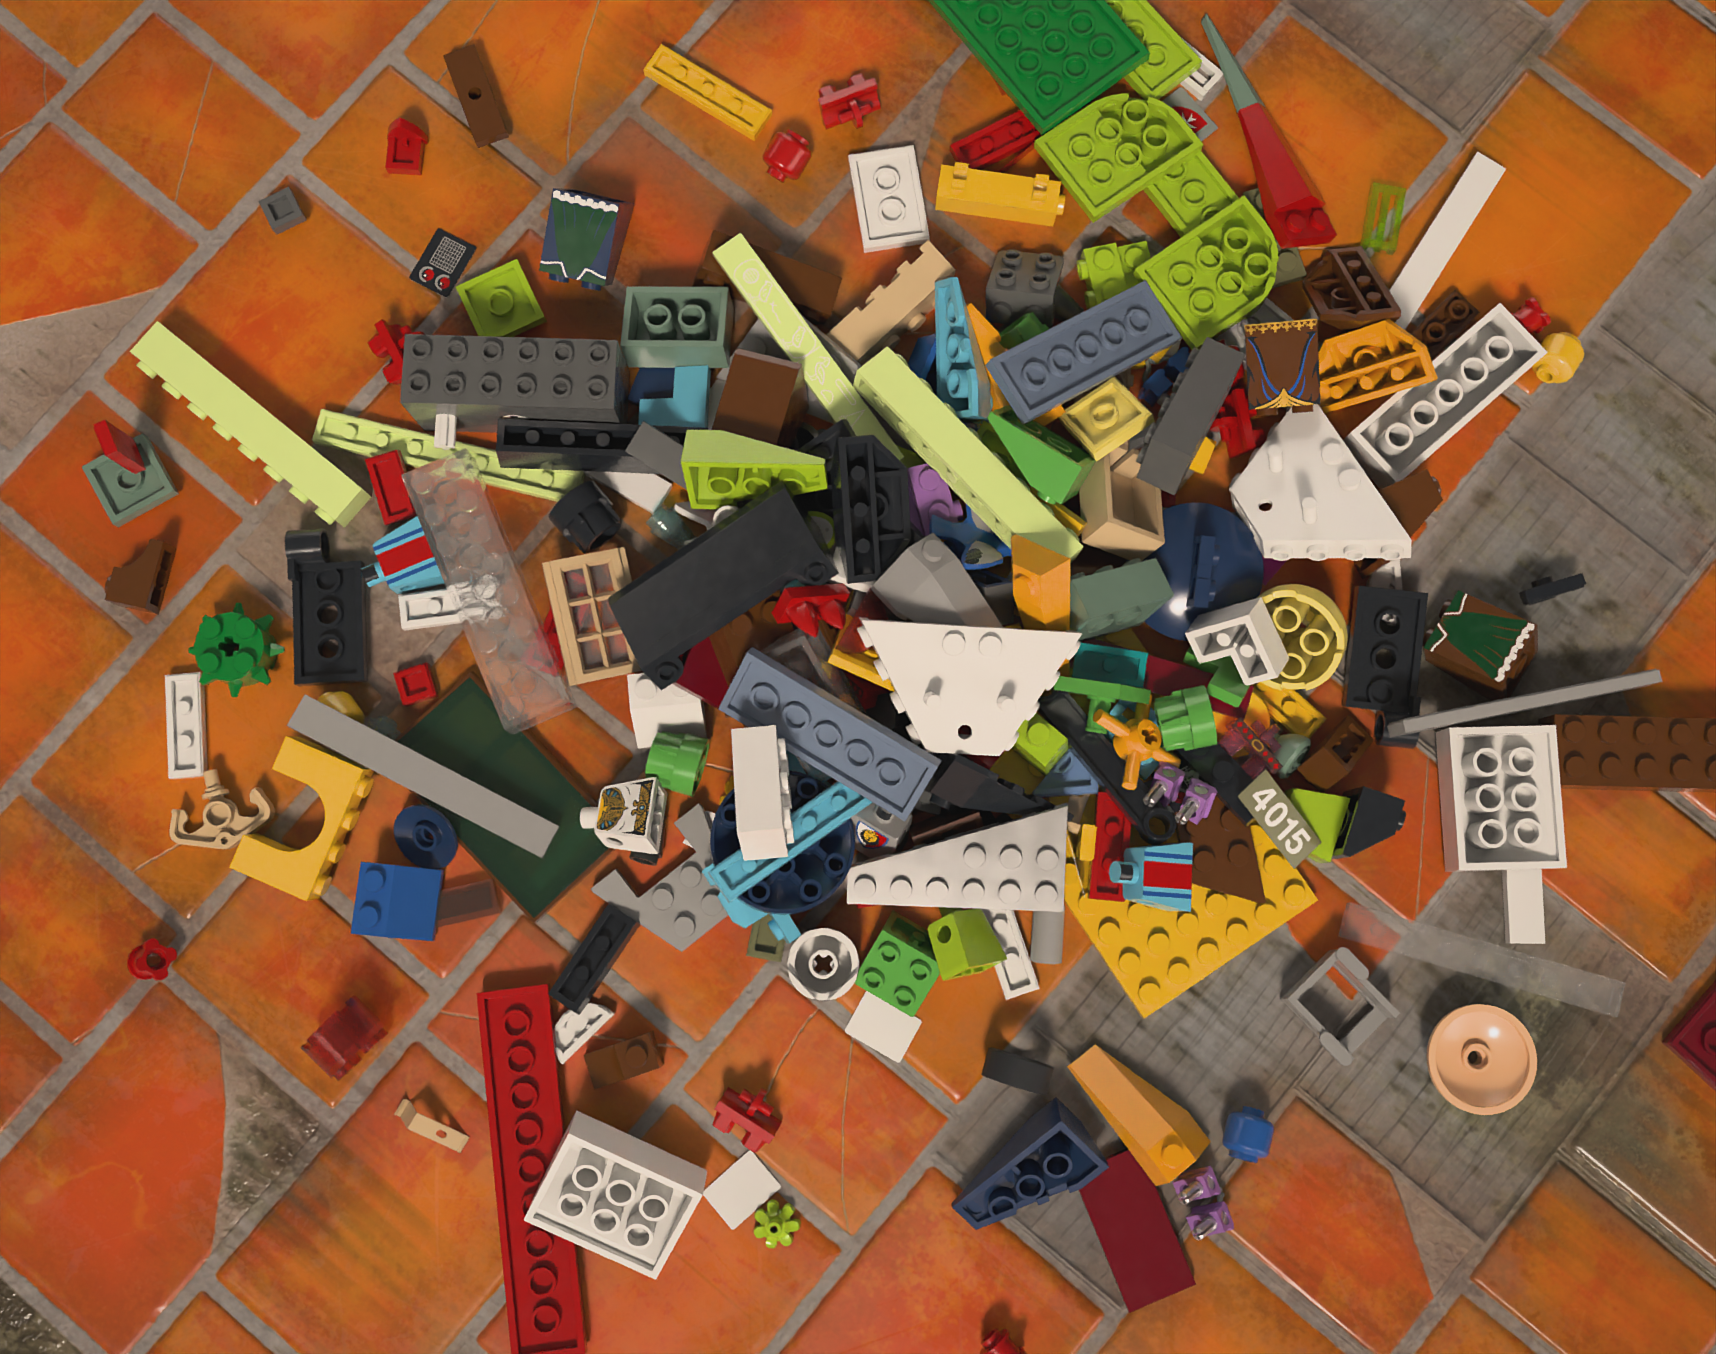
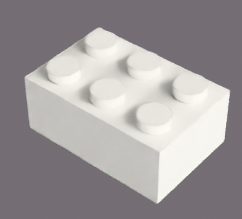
M776 725L731 729L736 825L743 859L747 861L788 857L787 844L794 843V832L790 812L792 804L788 783L789 763L788 754H786L785 738L778 739Z

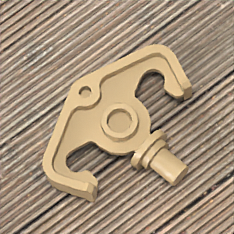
M217 769L203 772L206 789L204 790L205 794L201 795L203 800H210L203 811L204 825L197 831L188 833L185 830V823L189 820L187 811L172 809L169 835L178 844L232 849L240 844L243 835L253 834L268 824L274 818L275 808L263 789L255 787L251 790L250 802L259 807V813L255 817L241 816L237 805L232 800L224 798V795L229 794V789H225L224 785H221Z

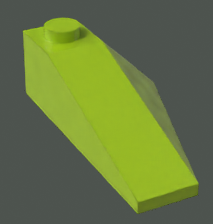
M723 430L686 431L681 465L691 509H719L726 505L737 507V502L755 499L781 480L793 495L823 490L828 487L826 463L823 458Z

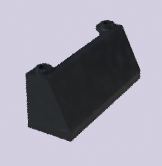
M781 480L608 597V601L640 669L662 691L677 681L683 674V663L678 656L797 578L805 586L822 585L839 574L820 527Z

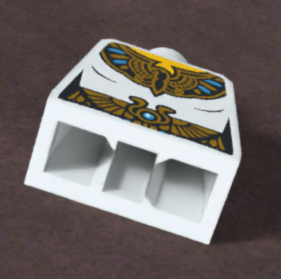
M657 777L605 786L601 790L598 807H583L581 809V826L584 829L594 828L595 834L606 847L658 854L668 793L661 786Z

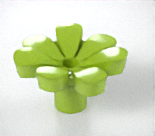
M770 1200L767 1203V1212L762 1208L756 1210L754 1217L760 1225L756 1226L753 1232L756 1238L766 1237L765 1243L768 1248H775L778 1241L785 1247L793 1243V1237L790 1232L798 1231L801 1227L799 1219H791L795 1212L793 1205L787 1203L782 1209H779V1202L777 1200Z

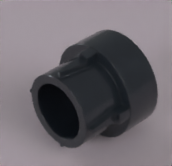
M587 481L572 489L558 501L549 514V520L570 543L574 542L584 554L586 552L591 553L605 545L616 535L621 527L619 522L621 518L611 507L613 504L594 481Z

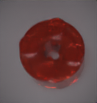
M356 995L345 1002L346 1006L341 1011L336 1010L306 1040L307 1043L300 1047L331 1079L335 1077L338 1081L361 1062L362 1058L358 1055L361 1051L367 1054L388 1034L384 1029L386 1025Z

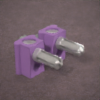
M1160 761L1154 774L1150 791L1144 797L1143 802L1145 805L1149 803L1148 806L1153 807L1159 801L1166 808L1171 800L1176 801L1184 777L1193 776L1175 819L1178 823L1182 819L1180 824H1186L1189 820L1197 825L1202 818L1208 817L1217 790L1199 780L1198 772L1194 770L1184 772L1167 762Z
M1211 1166L1182 1172L1172 1182L1180 1203L1184 1205L1193 1200L1218 1195L1216 1203L1193 1207L1191 1209L1192 1213L1186 1217L1194 1239L1199 1241L1208 1235L1234 1229V1223L1228 1207L1222 1200L1224 1197L1223 1190L1219 1187Z

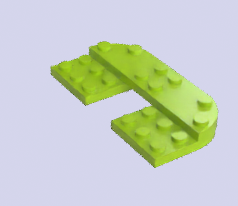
M1129 93L1101 98L1035 140L1034 148L1092 223L1144 190L1181 238L1135 268L1133 275L1139 283L1146 280L1191 350L1194 347L1201 349L1207 337L1214 340L1243 319L1247 321L1265 302L1275 282L1277 262L1279 260L1274 235L1265 220L1245 195L1239 198L1201 151L1203 143L1173 108L1148 96V100L1130 98Z

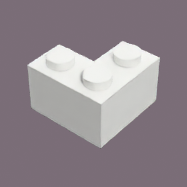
M1262 597L1198 615L1185 632L1199 664L1231 655L1243 683L1247 686L1278 678L1290 659Z

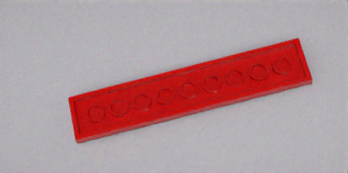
M550 983L476 993L511 1354H586L587 1352L577 1244L524 1221L527 1210L565 1134L558 1058L555 1049L556 1038L552 999L548 994L551 990Z

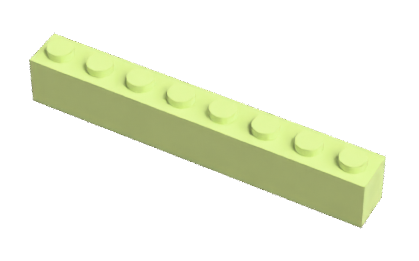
M158 321L130 350L133 355L140 359L136 365L152 379L157 374L163 378L165 382L162 384V387L176 399H179L182 395L191 401L187 406L188 409L202 420L207 416L214 420L216 423L212 428L227 441L232 437L236 438L242 443L237 449L250 460L255 462L259 457L267 465L263 470L278 483L285 479L293 486L288 491L304 504L309 499L315 503L318 508L314 512L329 525L337 521L345 528L371 498L359 485Z
M887 346L857 370L853 383L856 391L933 470L938 472L951 489L1010 549L1011 536L1017 534L1070 558V564L1076 559L1084 547L1076 533L1069 528H1065L1055 518L1052 509L1047 504L1040 502L1030 492V488L1024 480L1015 477L1006 468L1003 459L997 453L991 452L981 442L980 436L974 429L967 428L957 418L955 410L949 404L943 403L933 393L930 384L926 380L919 379L910 370L907 361L900 354H895Z

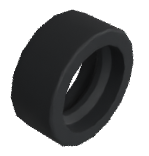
M990 1047L981 1075L1015 1088L1047 1095L1054 1067Z

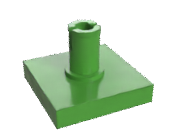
M1059 676L1054 685V690L1087 695V699H1090L1085 731L1107 734V729L1093 721V716L1098 709H1102L1110 714L1111 703H1115L1116 700L1149 704L1151 690L1122 684Z

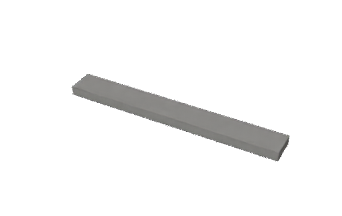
M1652 669L1405 718L1389 723L1387 727L1390 738L1641 688L1663 681L1660 670Z
M306 694L287 724L288 727L540 858H543L559 829L558 825Z

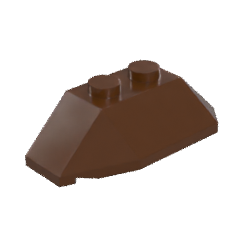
M1362 246L1328 250L1324 254L1323 260L1303 280L1302 288L1319 320L1348 332L1385 319H1390L1395 323L1401 317L1400 307Z

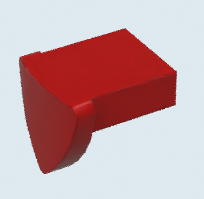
M397 118L388 127L385 168L389 174L422 175L425 144H428V136L415 124L403 118Z

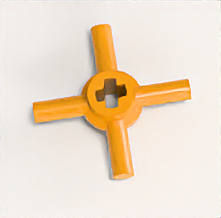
M1151 694L1149 704L1137 703L1134 719L1125 723L1102 709H1098L1093 716L1094 722L1115 734L1113 737L1114 749L1119 757L1126 760L1122 787L1128 790H1134L1137 787L1142 761L1153 758L1158 762L1164 761L1177 768L1181 764L1180 758L1161 747L1162 737L1160 730L1154 722L1148 720L1152 701Z

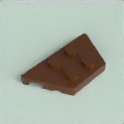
M1215 796L1208 817L1202 818L1197 825L1189 820L1186 824H1180L1182 819L1179 823L1176 821L1178 843H1193L1192 885L1243 898L1257 904L1266 903L1250 825L1245 827L1217 796ZM1173 812V813H1172L1173 816H1174V818H1175V816H1176V814H1177L1178 812Z

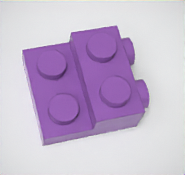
M927 463L907 468L910 521L925 537L929 535V524L932 515L952 523H958V521L963 520V512L959 500L952 501L949 490L950 486L940 477L937 471L933 470Z

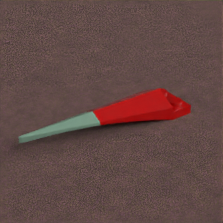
M1205 14L1201 24L1221 67L1243 129L1261 196L1266 223L1281 249L1330 243L1337 236V233L1330 223L1328 215L1322 209L1326 204L1213 22Z

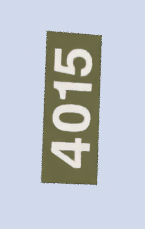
M1266 769L1238 795V798L1293 869L1322 843Z

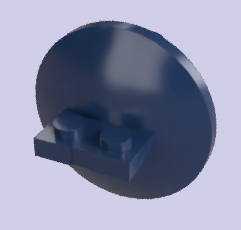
M1183 503L1162 510L1165 543L1142 560L1157 559L1174 593L1171 599L1144 622L1160 634L1177 640L1188 641L1185 632L1198 615L1255 599L1260 595L1264 578L1263 558L1254 540L1253 533L1236 515L1221 507L1206 503Z
M789 770L788 783L791 792V814L829 787L810 775ZM734 789L729 792L720 804L712 823L710 852L714 867L741 849L737 835ZM851 818L741 894L737 899L755 910L778 915L804 912L823 903L842 884L853 861L855 835Z

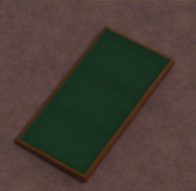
M474 671L467 674L394 739V741L559 826L543 858H540L411 791L423 805L435 808L450 821L455 830L457 841L534 924L545 916L615 850L614 848L606 847L595 834L594 828L584 829L581 826V809L583 807H598L599 803Z

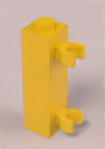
M955 162V166L941 164L935 210L1052 227L1056 215L1063 214L1065 195L1060 194L1061 181L1049 180L1050 175L1036 173L1035 178L970 169L967 163Z

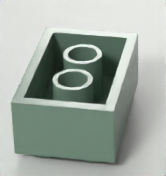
M627 286L620 344L627 366L638 368H675L680 366L708 365L709 368H729L734 313L729 288Z
M1136 558L1119 568L1114 569L1112 565H1109L1091 575L1086 576L1084 572L1070 577V630L1082 633L1078 641L1082 642L1137 627L1174 596L1157 559L1141 561L1140 558Z

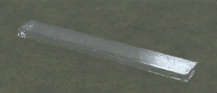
M1351 902L1346 904L1338 936L1611 1017H1618L1626 985L1625 982Z

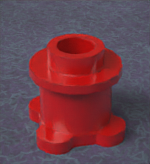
M1533 297L1526 299L1525 304L1521 305L1515 313L1510 312L1530 334L1533 332L1539 334L1544 330L1543 326L1546 327L1551 323L1550 316L1541 309L1538 301Z
M151 938L146 940L143 945L132 949L127 958V968L131 975L140 980L152 978L156 981L164 980L168 976L167 969L169 965L177 958V952L174 948H166L160 945L157 939Z
M994 1328L981 1340L983 1347L980 1354L1027 1353L1022 1346L1017 1347L1009 1337V1330L1006 1328L1001 1331Z

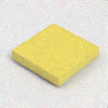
M1115 376L1065 409L1066 412L1058 417L1065 429L1096 462L1155 422L1152 413Z

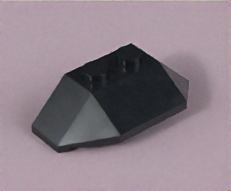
M874 435L837 437L830 471L835 544L839 548L847 584L877 581L899 558L911 541L907 467Z

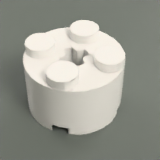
M816 928L807 931L794 942L790 949L787 961L789 978L794 987L808 998L819 1001L839 998L849 991L858 976L859 956L856 947L845 934L835 929ZM817 955L823 958L827 955L832 957L833 960L830 963L831 972L827 973L825 970L817 972L814 967L818 964L815 959Z

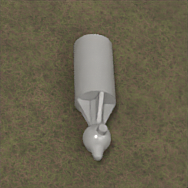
M1065 905L1064 912L1033 911L1030 961L1044 964L1062 963Z

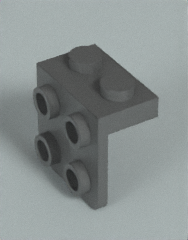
M1015 249L999 251L986 286V319L988 322L1010 325L1021 316L1033 312L1042 325L1046 324L1051 329L1054 324L1055 294L1062 273L1064 258L1051 253H1027Z

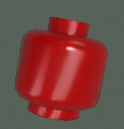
M789 129L785 133L776 132L762 156L764 163L769 166L767 173L784 183L786 177L791 180L799 179L812 156L808 148L810 142Z

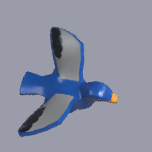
M967 504V518L964 522L952 523L938 516H931L929 534L934 533L939 539L946 540L943 543L957 556L965 570L993 567L1002 564L1003 557L1011 556V549Z

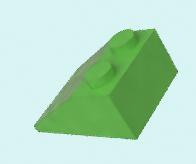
M1010 405L989 413L987 419L1030 486L1038 490L1037 495L1041 499L1051 504H1056V502L1062 504L1077 495L1096 462L1088 452L1035 420L1022 425Z

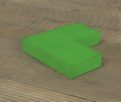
M1191 646L1186 652L1183 660L1184 663L1214 674L1206 689L1208 695L1234 707H1239L1251 685L1247 686L1243 683L1231 655L1199 664Z

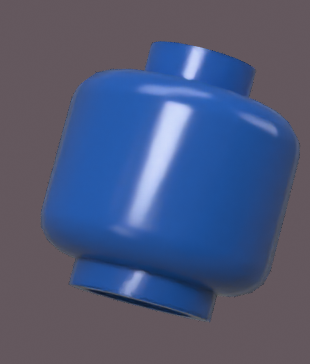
M1243 1106L1242 1112H1232L1228 1115L1222 1144L1225 1148L1229 1149V1156L1252 1163H1257L1258 1158L1268 1156L1274 1126L1270 1121L1263 1118L1264 1111Z

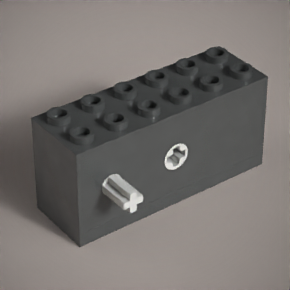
M405 334L400 403L424 431H435V448L450 450V448H455L456 432L497 433L498 419L627 424L630 371L617 340Z

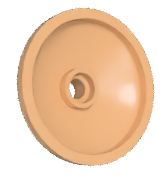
M1471 1004L1459 1007L1445 1015L1438 1022L1428 1041L1426 1059L1430 1078L1438 1092L1449 1103L1461 1110L1479 1115H1493L1505 1112L1522 1101L1533 1085L1537 1071V1054L1534 1042L1525 1026L1515 1016L1501 1008L1484 1004ZM1471 1051H1475L1477 1054V1061L1473 1064L1468 1060V1055Z

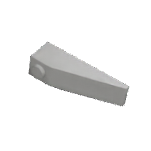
M934 533L929 534L907 548L871 588L879 599L896 616L904 621L909 618L918 623L1003 628L957 556Z

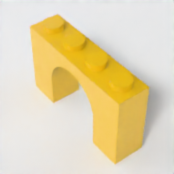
M286 736L272 769L309 785L318 793L325 810V821L322 831L313 843L303 849L288 847L258 833L245 834L240 841L229 868L302 900L310 901L323 896L331 884L332 877L329 876L333 864L338 863L344 854L346 844L343 841L348 830L351 831L359 819L360 812L357 809L361 799L369 794L373 786L374 779L371 778L373 770L299 736Z

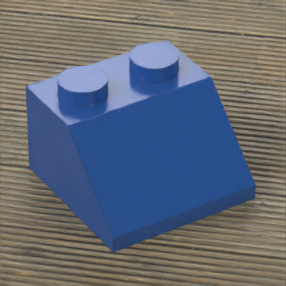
M361 862L351 934L435 941L444 870Z

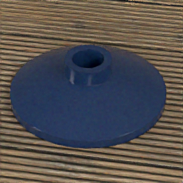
M415 804L403 809L396 817L394 823L396 843L404 856L412 863L421 868L437 870L447 866L454 859L458 848L457 836L452 824L441 812L427 805Z

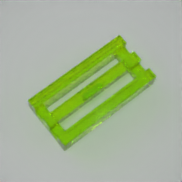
M1373 182L1369 191L1360 244L1364 250L1373 248L1374 252L1384 250L1389 255L1395 253L1406 188ZM1379 192H1382L1375 239H1371ZM1392 194L1396 195L1389 238L1388 242L1383 241L1390 196Z

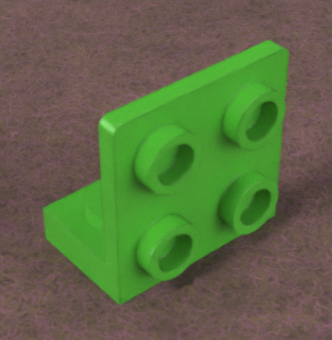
M893 910L859 968L854 984L910 1017L915 1016L940 975L928 930Z

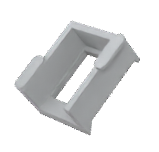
M1340 947L1335 950H1329L1280 1000L1319 1038L1320 1044L1341 1065L1348 1066L1355 1059L1351 1054L1387 1018H1396L1400 1012L1367 980L1369 976L1368 969L1349 949ZM1332 966L1373 1007L1339 1041L1298 1001Z

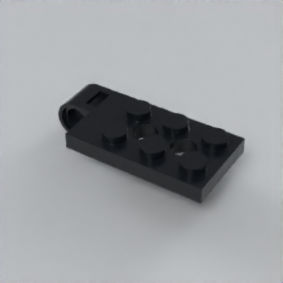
M324 528L288 530L285 535V552L288 580L292 582L294 684L297 686L368 682L365 579L361 572V568L365 567V563L362 561L330 563V543L327 531ZM329 606H335L338 610L336 620L330 624H324L321 618L323 610ZM329 640H336L339 645L337 654L331 658H325L322 653L323 645Z
M1355 586L1342 706L1376 710L1374 726L1376 745L1414 749L1417 745L1420 732L1390 738L1387 726L1389 723L1401 719L1419 716L1421 697H1417L1428 593ZM1386 614L1393 616L1396 621V628L1390 634L1384 633L1379 625L1380 619ZM1383 648L1387 649L1392 655V663L1385 669L1379 667L1376 663V654Z

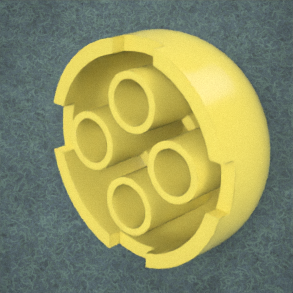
M1284 584L1260 594L1257 598L1262 597L1290 658L1278 678L1261 683L1280 691L1283 688L1305 689L1307 691L1323 684L1336 671L1347 647V625L1339 607L1323 592L1301 584ZM1303 623L1306 628H1300L1299 626Z

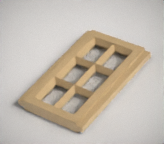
M614 548L542 563L568 685L573 686L642 671L608 601V597L632 582L625 548Z

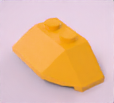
M1390 319L1330 337L1324 341L1318 352L1321 402L1318 405L1324 413L1438 379L1426 345Z

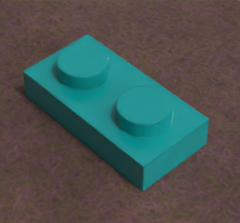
M1081 643L1074 655L1071 678L1143 688L1148 653Z

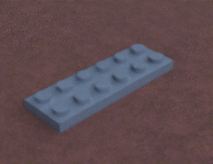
M1145 280L990 359L985 366L1022 425L1174 345L1182 336Z
M753 647L746 653L718 708L747 727L776 725L778 739L785 738L787 751L903 821L907 820L942 761Z

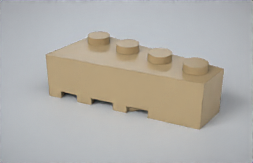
M929 240L919 248L922 251V255L914 263L909 264L906 260L896 269L897 273L892 278L891 284L888 287L879 285L870 293L871 295L867 298L865 302L866 307L863 310L859 306L854 308L826 335L862 366L887 346L893 350L901 341L899 337L908 330L911 332L917 330L926 321L925 316L935 309V282L955 276L953 266Z

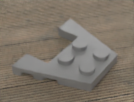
M700 803L674 822L696 853L639 897L618 869L612 871L591 888L594 894L681 952L728 916L717 897L721 891L716 885L711 886L702 873V870L713 862L710 852L711 830L704 807Z

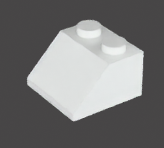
M645 673L627 675L630 712L638 749L651 748L656 734L662 731L678 735L679 732L689 733L707 738L704 701L673 684L661 691Z

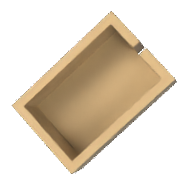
M1122 444L1095 462L1079 490L1081 519L1087 522L1081 532L1082 543L1128 560L1140 558L1142 561L1165 543L1161 489L1136 478L1141 466L1140 463L1136 462L1140 451L1133 448L1128 452V446Z

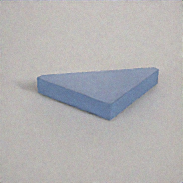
M1069 749L1032 794L1046 798L1096 794L1099 790L1096 780Z

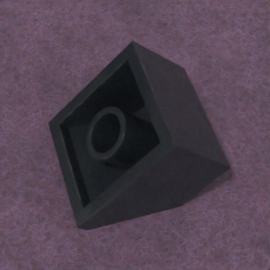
M1365 786L1344 791L1342 796L1350 798L1332 859L1351 857L1395 835V832L1402 828L1405 821L1406 811L1402 810L1405 800Z

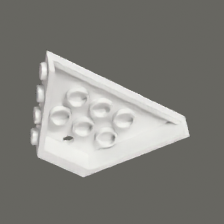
M1318 404L1313 405V412L1292 413V406L1287 407L1286 415L1280 423L1276 422L1271 427L1265 443L1261 448H1256L1252 452L1247 467L1242 473H1237L1230 483L1229 491L1231 493L1232 507L1240 520L1253 533L1254 540L1264 558H1273L1278 561H1286L1291 558H1309L1315 561H1322L1327 558H1346L1352 561L1364 558H1383L1390 561L1411 558V538ZM1263 503H1269L1272 505V508L1268 511H1262L1259 509V506Z
M859 617L863 626L857 628L865 647L873 646L879 658L873 661L882 681L889 679L895 690L889 695L897 712L900 714L905 711L911 722L905 728L913 744H921L925 751L932 753L1000 756L1004 750L1009 751L1014 746L1019 737L1018 728L1024 719L1029 721L1035 715L1040 705L1037 700L1045 689L1049 691L1055 685L1060 676V672L1057 670L1065 659L1070 660L1076 654L1081 645L1078 639L1082 635V633L1075 630L1052 631L869 620ZM962 725H968L971 728V734H958V729Z

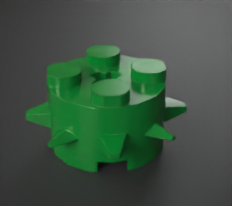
M241 603L235 604L233 612L217 614L212 618L205 615L202 618L203 622L199 626L194 646L188 649L190 654L195 655L198 667L203 671L199 682L203 686L217 680L228 684L232 697H238L241 687L255 685L258 682L266 685L271 683L268 670L274 668L277 654L285 651V647L276 644V639L269 632L274 618L269 614L254 620L245 615ZM239 644V650L234 651L235 647Z

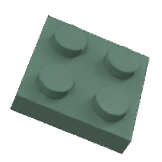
M143 433L133 439L146 470L134 474L105 455L82 466L109 519L117 527L126 524L179 494L151 441Z

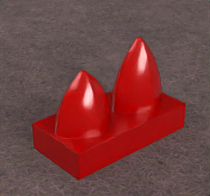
M842 583L788 587L783 590L771 614L777 624L792 622L800 630L816 638L819 632L818 620H824L829 625L838 629L844 628L846 612L843 606L850 592L845 584Z

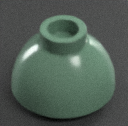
M1276 732L1268 738L1264 746L1283 766L1275 773L1280 779L1291 776L1307 756L1311 748V740L1309 738L1294 733L1280 736Z

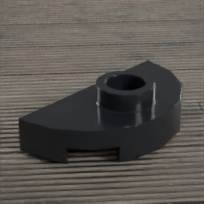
M1583 573L1553 581L1552 576H1548L1531 582L1532 588L1520 592L1519 595L1523 605H1533L1555 598L1557 595L1583 588L1586 585Z

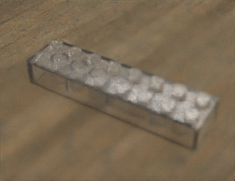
M464 448L402 474V480L504 730L514 735L578 707L475 458Z

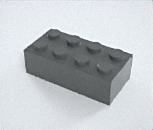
M1209 337L1205 339L1201 349L1193 348L1185 364L1187 368L1183 373H1179L1171 391L1174 393L1171 394L1170 398L1166 397L1158 413L1159 418L1156 423L1153 422L1145 436L1143 441L1145 443L1136 459V462L1141 464L1136 478L1175 496L1231 389L1245 357L1244 353Z

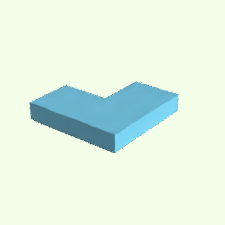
M709 366L675 367L673 398L640 399L638 425L645 421L650 425L708 428L711 378Z

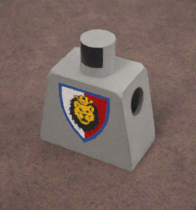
M871 803L851 817L855 835V849L869 858L901 852L908 839L912 814L910 813L907 820L903 821L875 803Z

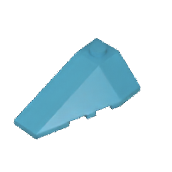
M950 277L935 282L937 397L955 410L957 418L961 422L988 420L987 417L993 407V399L990 395V382L958 277Z

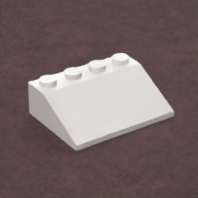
M1556 725L1453 727L1436 732L1445 872L1567 868Z
M576 1111L527 1210L524 1221L656 1280L703 1195L707 1170Z

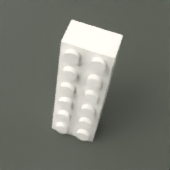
M1499 303L1432 361L1438 377L1437 380L1398 391L1356 427L1343 441L1364 472L1380 489L1394 484L1409 475L1548 352Z

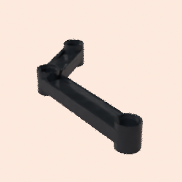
M1053 686L1051 688V695L1040 696L1037 700L1040 703L1037 711L1049 724L1068 739V748L1136 828L1142 840L1151 845H1159L1170 838L1176 829V819L1173 814L1165 809L1159 801L1153 807H1149V803L1145 805L1143 799L1150 790L1139 777L1136 789L1128 790L1122 787L1126 761L1119 757L1114 747L1102 733L1085 731L1088 716L1070 694L1054 690ZM1156 818L1164 823L1165 833L1163 835L1154 834L1150 830V819Z

